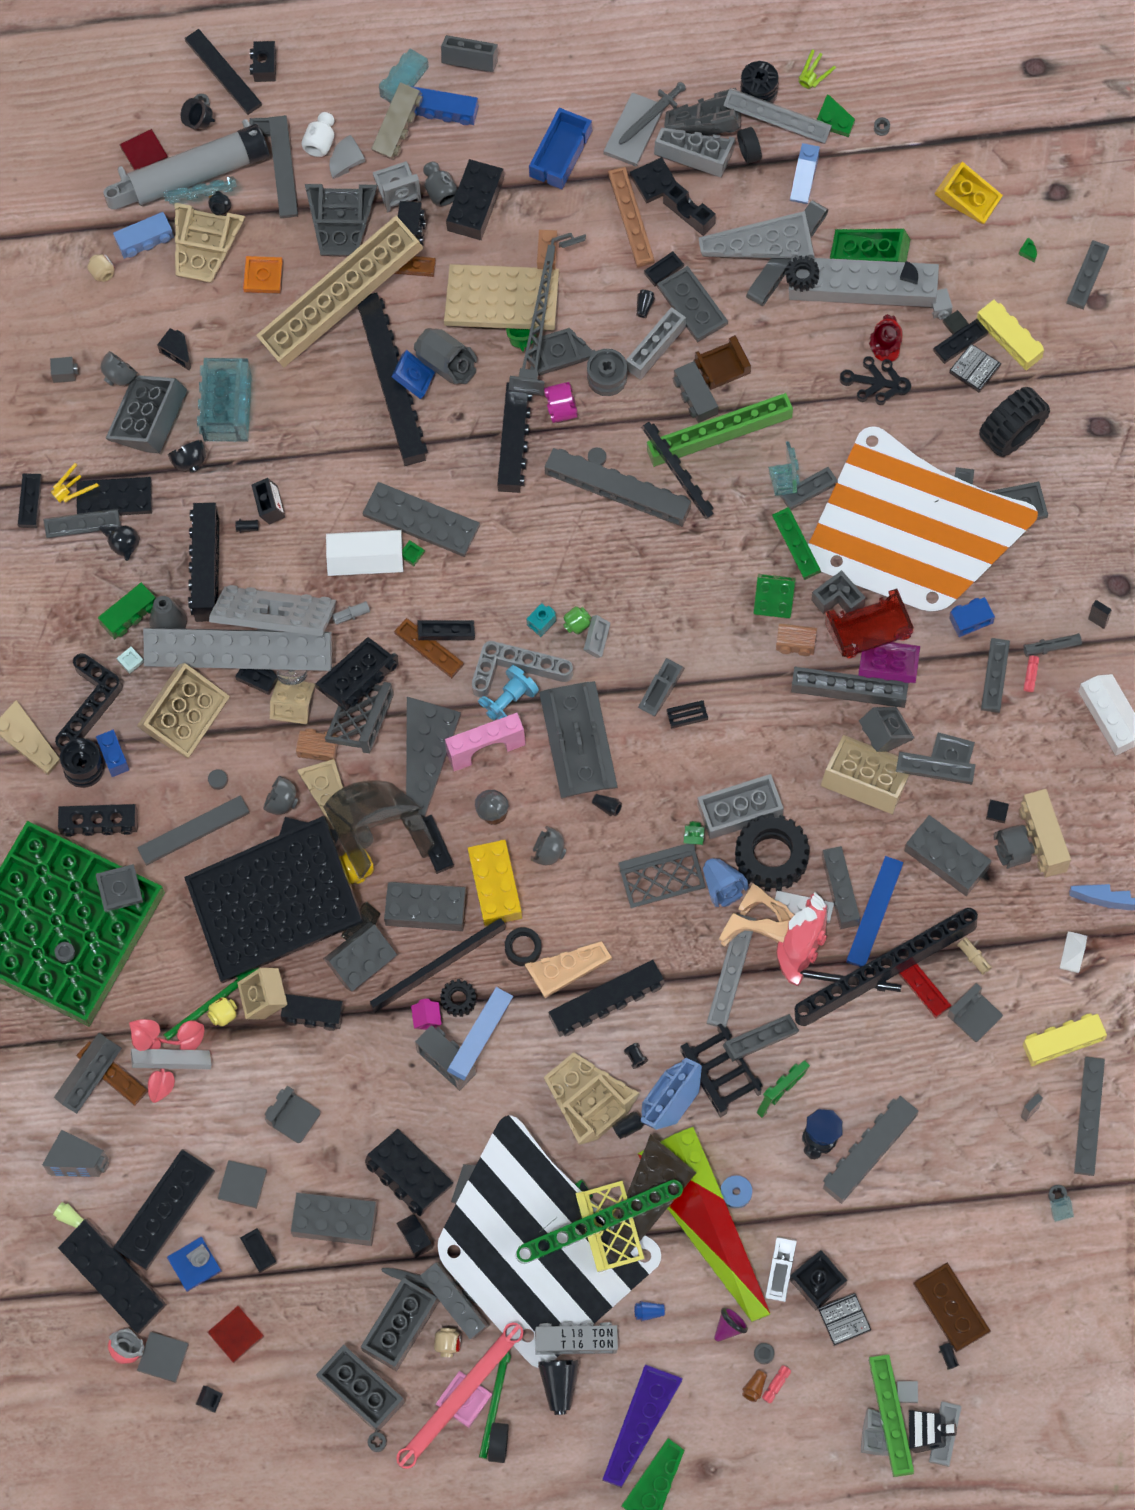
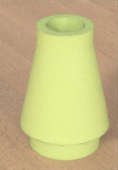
M63 1202L60 1203L53 1214L57 1217L56 1220L75 1228L84 1220L68 1203L65 1204Z

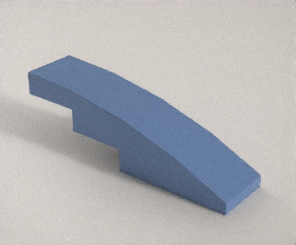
M1110 884L1071 886L1069 890V896L1087 903L1107 908L1135 910V898H1131L1130 891L1111 892Z

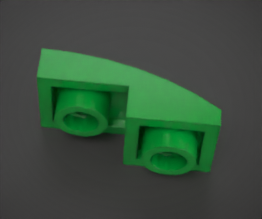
M690 821L689 824H685L683 843L703 845L705 826L697 821Z

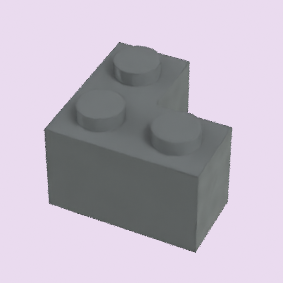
M841 570L812 592L811 601L823 614L839 604L848 616L851 617L865 606L866 597Z

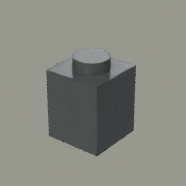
M73 357L50 358L53 383L76 381L75 374H78V364L74 363Z

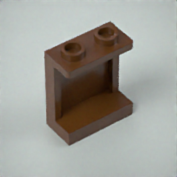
M736 335L729 337V343L702 354L699 351L695 352V359L693 361L698 369H700L702 377L710 390L751 374V364Z

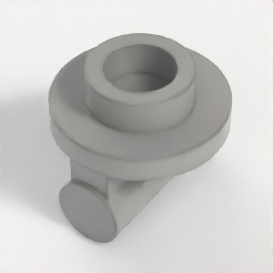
M201 1244L187 1254L186 1257L193 1266L200 1267L208 1262L210 1255L204 1245Z

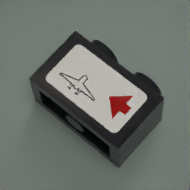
M268 477L252 484L259 517L269 525L285 518L278 486Z

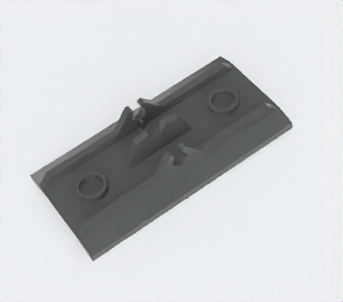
M595 681L539 692L561 799L593 791L618 788Z

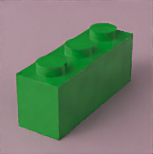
M141 582L98 617L99 623L114 640L126 634L127 629L132 625H137L143 616L151 613L156 597Z

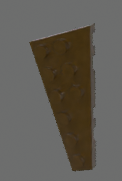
M650 1134L627 1192V1198L629 1199L671 1180L680 1182L684 1189L697 1173ZM668 1186L669 1194L676 1195L678 1193L676 1186ZM651 1193L649 1195L652 1203L659 1202L658 1194ZM632 1201V1210L640 1211L641 1204L638 1201ZM673 1201L633 1218L639 1241L643 1239ZM621 1210L618 1215L619 1219L623 1217V1213ZM622 1223L615 1225L613 1232L617 1233ZM625 1224L619 1233L620 1236L627 1240L633 1234L632 1228ZM612 1233L607 1244L608 1246H610L615 1237ZM617 1237L612 1248L622 1253L628 1242ZM633 1237L631 1242L636 1244L635 1239ZM629 1244L624 1255L629 1256L635 1246ZM610 1249L607 1256L616 1263L620 1254Z

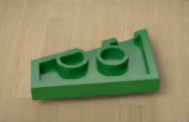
M805 1060L799 1065L797 1063L793 1065L787 1076L782 1075L777 1080V1085L774 1088L770 1086L763 1095L765 1097L756 1113L763 1118L767 1114L771 1103L775 1106L784 1095V1090L788 1092L806 1074L810 1065Z

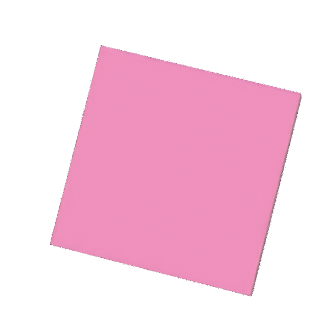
M460 1371L457 1373L437 1401L436 1406L440 1407L466 1377L465 1374ZM479 1386L453 1418L467 1428H470L492 1397V1393Z

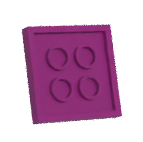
M864 638L858 676L916 683L920 646Z

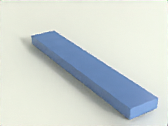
M498 987L495 988L448 1067L447 1072L462 1080L466 1079L511 1002L512 995Z

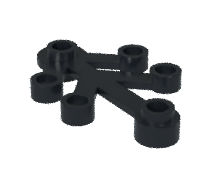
M871 356L864 358L863 366L874 377L857 375L851 370H843L840 373V383L844 386H850L854 382L872 385L866 390L861 389L857 392V399L860 402H865L868 397L884 387L891 389L885 393L879 392L876 394L875 402L878 405H884L888 399L896 394L905 395L911 390L910 380L900 377L893 369V363L889 359L882 361L881 369L887 372L892 380L885 379L874 365V359ZM866 361H871L872 364H869V365H868V364H866L865 362H866ZM884 364H889L890 367L886 368ZM848 374V375H850L851 377L846 378V377H844V375ZM899 384H905V387H900ZM865 394L866 396L862 398L859 395ZM878 397H883L884 400L880 401Z

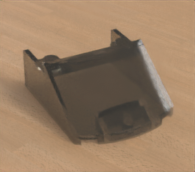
M371 780L348 785L333 794L323 807L359 879L365 876L371 866V862L364 850L373 843V835L369 829L371 827L401 818L422 858H426L435 845L419 813L421 807L393 783Z

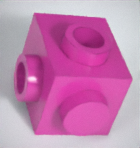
M421 999L419 1003L411 1006L414 1029L427 1030L431 1025L434 1028L441 1025L439 1002Z

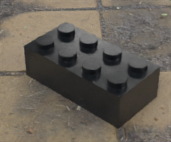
M471 159L468 160L446 219L447 231L482 241L504 181L503 168Z

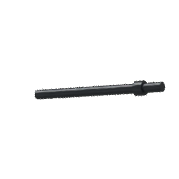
M810 970L800 972L804 978L836 982L845 977ZM885 981L876 986L875 989L885 992V990L901 992L902 985Z

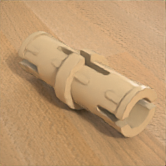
M967 937L958 943L957 946L968 957L967 960L970 963L972 962L982 975L992 968L981 955L982 952L977 950Z

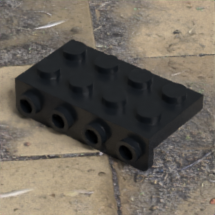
M367 637L334 666L331 671L317 681L315 687L343 710L347 711L350 707L355 706L363 695H367L372 687L382 682L390 671L392 672L397 668L398 655L396 653L391 655Z
M396 1129L369 1152L365 1159L367 1169L375 1173L380 1178L382 1184L388 1186L394 1192V1195L399 1200H403L408 1205L409 1210L418 1216L423 1215L424 1211L450 1189L454 1183L399 1129Z

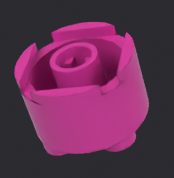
M570 382L544 388L552 423L578 418Z

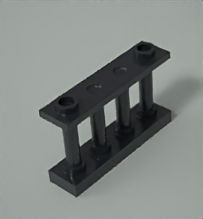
M720 1023L717 1027L719 1034L696 1047H689L688 1043L680 1046V1052L684 1059L688 1058L699 1063L696 1058L698 1054L722 1040L724 1042L731 1040V1032ZM727 1052L705 1064H700L702 1066L700 1085L720 1118L727 1114L729 1103L752 1090L759 1096L763 1087L759 1078H754L743 1058L736 1060L739 1067L716 1080H710L707 1076L708 1071L730 1059ZM744 1073L749 1081L747 1085L726 1097L719 1096L717 1093L718 1087Z

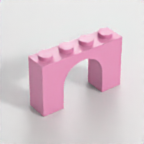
M518 714L506 716L445 739L447 756L453 771L471 766V756L485 746L494 743H504L507 752L525 746L524 728Z

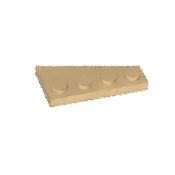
M16 700L0 717V737L49 775L60 763V758Z
M332 759L297 770L334 830L340 831L341 835L356 831L335 760Z

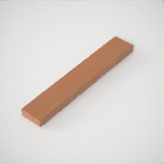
M626 167L608 171V176L636 266L638 268L654 264L655 260Z

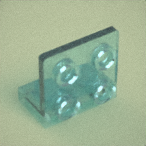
M789 441L786 442L787 464L768 467L775 496L797 493V485H800L799 475L796 474L797 470H799L798 460L795 459V448H791Z

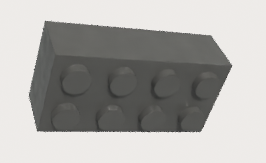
M930 815L907 841L904 850L966 897L988 871L992 861Z
M388 882L384 914L385 925L463 931L466 888Z
M296 1192L291 1234L293 1237L372 1246L377 1204L374 1201Z
M402 1278L362 1343L361 1350L397 1372L438 1305V1298L407 1279Z
M345 1345L316 1374L321 1383L375 1432H379L405 1403L404 1399Z

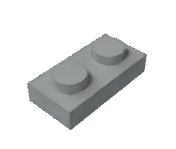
M598 615L592 616L584 646L585 652L596 658L602 657L610 622Z

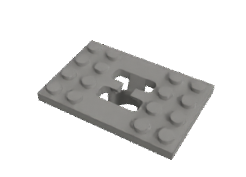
M235 585L225 586L210 613L209 622L257 628V630L323 636L336 607V600H332L329 597L316 598L308 594L300 596L260 591L251 587L244 589L238 588Z

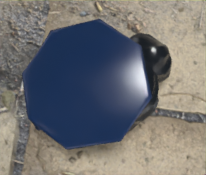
M818 1109L807 1117L802 1142L805 1145L804 1153L809 1159L815 1160L820 1158L821 1153L827 1154L836 1146L838 1138L843 1135V1121L833 1110Z

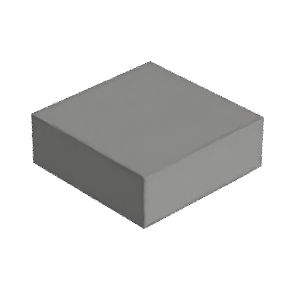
M897 1381L899 1403H918V1381Z

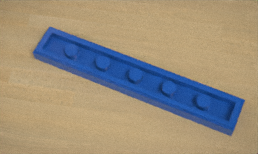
M885 856L847 957V963L858 967L867 964L904 862Z

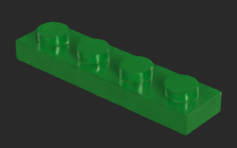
M787 507L773 514L772 517L803 579L806 580L821 573V569L790 508Z

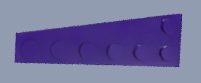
M648 1365L644 1366L602 1481L620 1488L623 1487L681 1385L683 1378Z

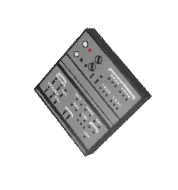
M970 344L949 370V373L980 393L1000 368L1001 363L978 347Z
M855 1293L818 1308L833 1346L871 1331Z

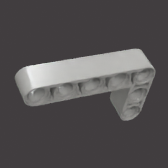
M488 641L482 647L472 680V690L476 697H486L490 692L497 666L510 668L511 665H514L525 673L561 682H568L572 679L573 666L566 659L495 641ZM489 650L496 651V653L492 655L487 654ZM511 654L514 658L506 659L505 656ZM526 659L532 660L530 664H525L523 661ZM543 664L551 665L547 669L541 667ZM489 667L490 670L488 672L482 671V668ZM566 668L569 672L561 673L560 670ZM479 684L485 685L483 689L476 688Z

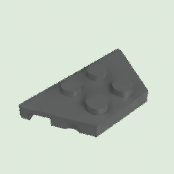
M570 328L542 336L537 367L538 376L587 361L596 351L588 347L586 342L582 338L577 337L576 333ZM536 353L532 354L531 357L534 361L536 360Z

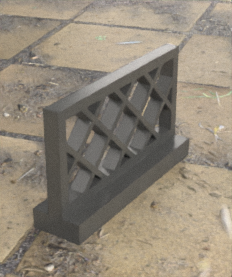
M384 682L383 685H375L371 691H378L377 695L371 698L368 694L365 695L367 700L359 704L357 702L355 706L347 711L338 706L326 734L325 742L362 748L363 753L370 754L394 696L391 683ZM371 704V710L367 712L362 710V707ZM359 710L360 715L354 718L350 716V713ZM347 716L348 721L342 724L338 722L340 718ZM365 719L366 724L360 727L356 725V722ZM353 725L354 730L348 733L344 731L343 728ZM339 730L343 733L339 737H332L333 733ZM359 733V741L350 740L349 737Z
M684 844L618 862L619 872L621 873L631 909L706 888L694 844ZM692 856L694 862L691 870L681 865L683 859ZM671 862L677 866L672 875L662 870L665 863ZM652 867L658 871L654 880L643 875L647 868ZM679 867L689 872L684 882L674 877ZM633 872L640 877L636 884L633 885L627 882L625 874ZM660 872L670 877L665 887L655 882ZM692 874L698 877L700 885L692 887L686 882ZM641 878L651 882L647 892L637 887ZM672 879L682 884L679 891L673 892L667 888ZM653 884L664 889L658 897L649 894ZM635 889L645 894L642 901L633 903L631 895Z

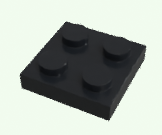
M662 157L630 171V176L646 204L662 197L663 192L676 181Z

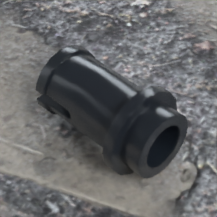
M239 519V521H235L236 532L258 531V519Z
M950 1343L939 1346L940 1351H938L943 1356L947 1370L960 1366L953 1351L954 1346H951Z

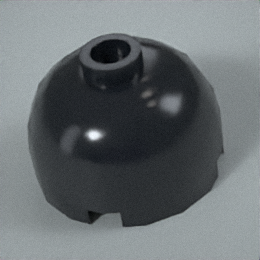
M196 440L182 446L178 451L170 452L168 457L176 469L180 471L189 470L190 473L199 470V465L205 461L206 450L202 440Z

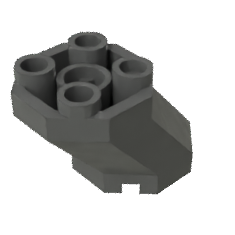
M427 328L414 343L417 358L425 366H428L450 383L467 384L476 373L474 362L477 363V357L471 347L463 345L442 329Z

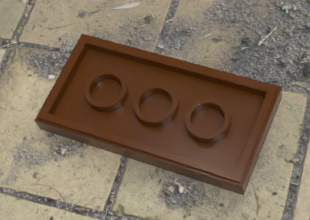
M948 1262L913 1282L914 1287L951 1346H954L953 1349L956 1353L991 1332Z

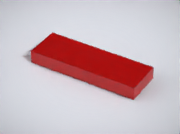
M918 964L899 973L901 978L935 1019L951 1008V1004Z

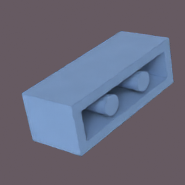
M164 212L113 233L116 244L124 259L133 257L141 251L150 250L160 243H167L170 239L174 238Z

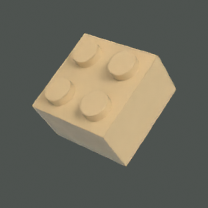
M259 968L237 983L246 1019H266L287 1005L279 968Z

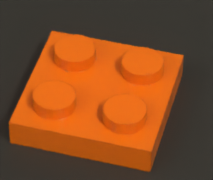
M246 256L244 292L280 293L283 258Z

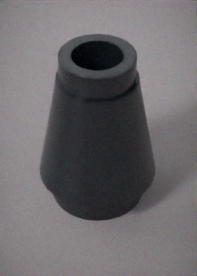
M644 289L640 290V293L637 294L636 316L647 318L655 300L654 292Z
M596 794L592 800L593 805L609 816H617L622 808V802L617 798Z

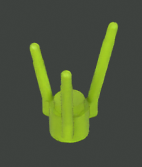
M813 49L798 78L800 85L807 89L815 88L820 81L836 69L833 66L816 80L817 75L813 70L823 54L819 53L811 68L807 70L815 52Z

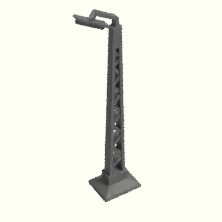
M572 233L552 238L551 245H548L523 366L520 368L519 376H510L509 390L544 396V381L538 380L537 367L555 253L554 242L571 237L569 240L559 242V248H565L585 241L586 234L575 238ZM541 314H542V320H540V319L538 318V316L541 315ZM535 321H536V323H537L539 326L534 329V325H535ZM540 332L539 340L537 341L534 335ZM531 340L536 345L532 349H530ZM534 353H536L535 361L530 357ZM527 361L534 367V370L525 369Z

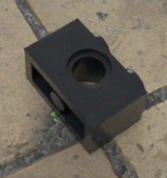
M253 41V48H250V59H253V64H250V75H253L254 82H275V41Z

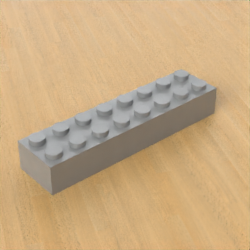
M815 258L814 262H817L819 267L817 285L815 284L813 289L809 287V291H806L804 288L803 292H800V288L795 291L794 286L792 288L789 286V300L933 307L932 304H936L939 264L912 263L918 271V284H913L900 280L905 262ZM799 269L795 273L798 278H807L810 274L806 269Z

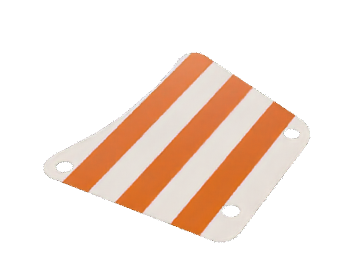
M868 427L859 433L808 546L821 572L834 576L842 570L853 584L921 610L938 611L947 608L958 599L1036 521L1038 511L1027 502L983 490L940 471L916 456L885 430L879 427ZM871 435L876 436L878 444L875 447H869L866 444L867 437ZM835 555L841 556L843 559V563L839 567H834L830 563L831 558ZM929 592H936L939 599L936 603L931 604L927 602L926 595Z

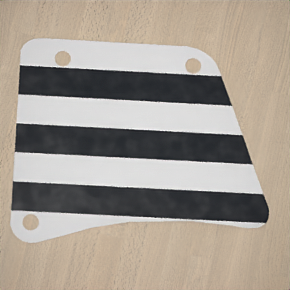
M508 1115L498 1122L439 1237L438 1252L445 1268L502 1333L505 1326L509 1323H517L523 1330L531 1329L534 1332V1339L531 1342H524L521 1339V1341L513 1346L532 1366L539 1368L538 1361L550 1362L561 1355H535V1328L539 1327V1324L549 1323L551 1326H559L561 1323H571L572 1326H580V1323H592L593 1326L658 1267L661 1261V1251L652 1239L644 1236L640 1244L642 1249L650 1251V1261L644 1263L639 1260L598 1273L589 1240L585 1238L530 1263H519L515 1257L519 1246L582 1219L575 1194L582 1191L551 1162L524 1124L516 1117ZM592 1206L593 1211L595 1213L597 1209ZM596 1217V1222L604 1226L603 1218ZM577 1225L575 1227V1231L578 1235H584L586 1233L585 1227L583 1225ZM606 1230L601 1236L603 1243L608 1244L611 1236L610 1232ZM557 1234L558 1242L566 1243V1234ZM540 1241L538 1248L541 1251H547L549 1244L546 1241ZM457 1245L460 1248L461 1253L459 1257H449L447 1254L449 1246ZM637 1247L634 1248L628 1257L634 1258L638 1256ZM520 1250L519 1254L522 1259L530 1258L529 1250ZM606 1256L608 1265L615 1263L608 1256ZM511 1326L507 1329L506 1337L516 1326ZM520 1329L513 1335L511 1341L519 1339Z

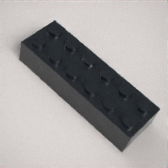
M216 502L193 503V510H190L192 527L189 528V535L192 538V544H189V555L192 562H189L191 579L188 581L189 591H191V597H188V607L190 608L191 615H194L196 622H209L210 613L219 598L220 516Z

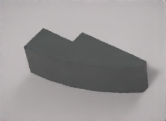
M666 658L658 674L653 678L638 708L655 717L685 668Z

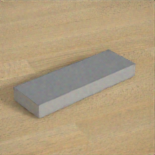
M942 1401L939 1414L945 1417L946 1424L955 1423L957 1427L962 1406ZM946 1436L945 1447L931 1450L930 1463L949 1467L955 1436Z

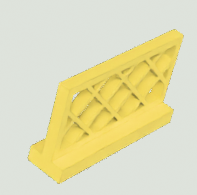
M623 1181L575 1193L582 1219L594 1214L592 1206L597 1209L596 1212L603 1210L601 1207L606 1198L615 1203H620L622 1198L623 1200L628 1199ZM620 1186L622 1195L618 1201L608 1196L612 1188ZM599 1193L604 1196L599 1207L591 1203L589 1195ZM594 1218V1224L597 1227H603L602 1225L597 1223L596 1218ZM633 1218L629 1219L630 1224L626 1223V1221L622 1222L617 1233L606 1229V1231L615 1235L610 1246L601 1240L604 1231L588 1237L598 1273L644 1259ZM624 1224L632 1228L633 1234L629 1240L619 1235ZM617 1237L628 1242L622 1253L612 1248ZM633 1237L635 1239L636 1244L631 1242ZM629 1244L637 1247L639 1256L630 1258L624 1255ZM603 1245L608 1248L607 1251H606V1253H605V1250H604ZM611 1249L620 1254V1257L616 1263L608 1265L606 1256Z

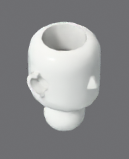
M327 112L319 114L318 121L308 125L302 139V148L306 153L314 157L325 156L334 139V131L331 128L334 124V117Z

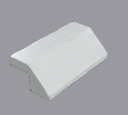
M401 530L326 534L328 576L403 572Z

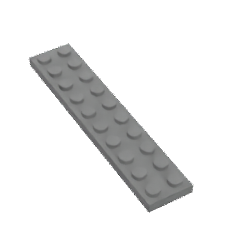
M143 629L144 666L177 667L179 664L186 663L194 668L331 671L332 632H324L323 636L269 630Z

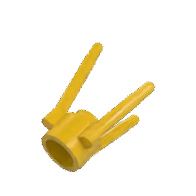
M74 463L59 482L53 486L54 489L51 493L59 503L63 500L66 503L70 499L86 493L99 485L96 483L68 495L71 493L68 488L81 478V475H78L67 485L62 484L77 466Z

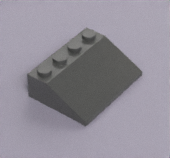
M136 375L126 390L106 439L143 452L160 453L187 389L176 378Z

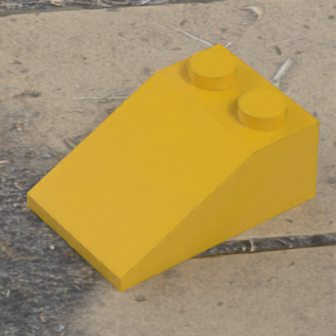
M963 161L952 166L934 193L950 207L981 224H985L1003 196Z

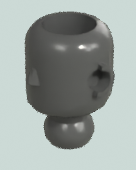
M434 161L427 163L423 167L424 174L428 176L424 186L431 201L436 206L451 204L458 189L450 173L440 171L439 164Z

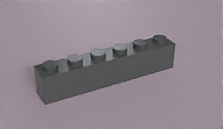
M794 667L791 693L905 708L909 683Z
M901 1096L897 1100H891L886 1107L888 1108L887 1112L884 1115L880 1113L875 1119V1126L872 1129H866L861 1136L863 1138L859 1144L855 1143L848 1151L850 1155L846 1159L843 1157L837 1163L836 1167L838 1169L833 1174L830 1172L824 1178L823 1182L825 1184L823 1189L839 1203L842 1204L918 1116L919 1111Z

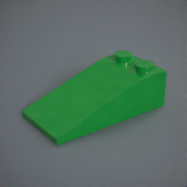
M835 229L830 259L906 262L911 239L905 229Z

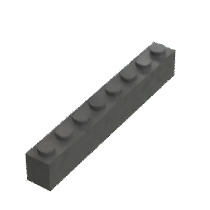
M553 448L544 467L545 475L683 527L691 510V500L684 495H675L668 489L657 488L650 482H641L634 476L623 475L616 469H607L600 463L586 461L582 456H573L563 449Z

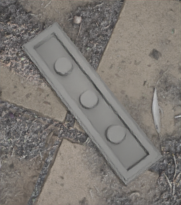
M131 1049L130 1053L132 1068L211 1069L212 1065L209 1050L147 1049L139 1051Z

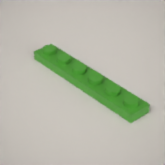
M890 1356L869 1357L868 1361L893 1477L914 1474V1468Z

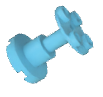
M511 665L506 670V675L510 681L502 688L504 693L495 702L485 696L478 700V703L488 710L486 714L493 721L507 716L503 709L512 700L517 701L523 694L534 697L539 691L536 683L530 677L526 678L523 675L524 671L517 666Z

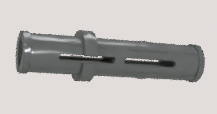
M1079 633L1046 641L1041 639L1036 643L1024 644V654L1026 657L1040 653L1044 655L1049 651L1082 645V639Z

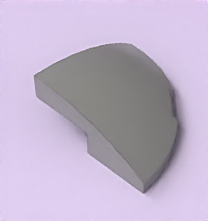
M351 135L341 140L334 148L329 164L333 179L349 173V168L365 162L361 150Z
M867 1409L862 1431L861 1453L888 1456L880 1413Z

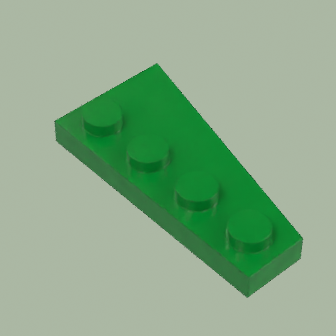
M667 1438L621 1507L625 1510H663L685 1450Z

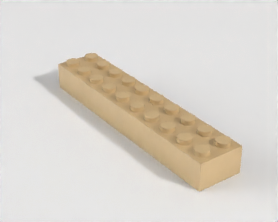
M397 216L393 217L256 336L282 367H286L423 249L422 245Z

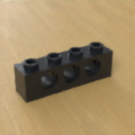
M135 804L58 806V830L60 834L67 837L74 836L75 834L92 836L94 833H101L102 835H113V833L130 835L132 832L138 831V810ZM97 818L103 819L99 824L93 823ZM115 818H122L119 823H113ZM77 819H83L81 824H74Z

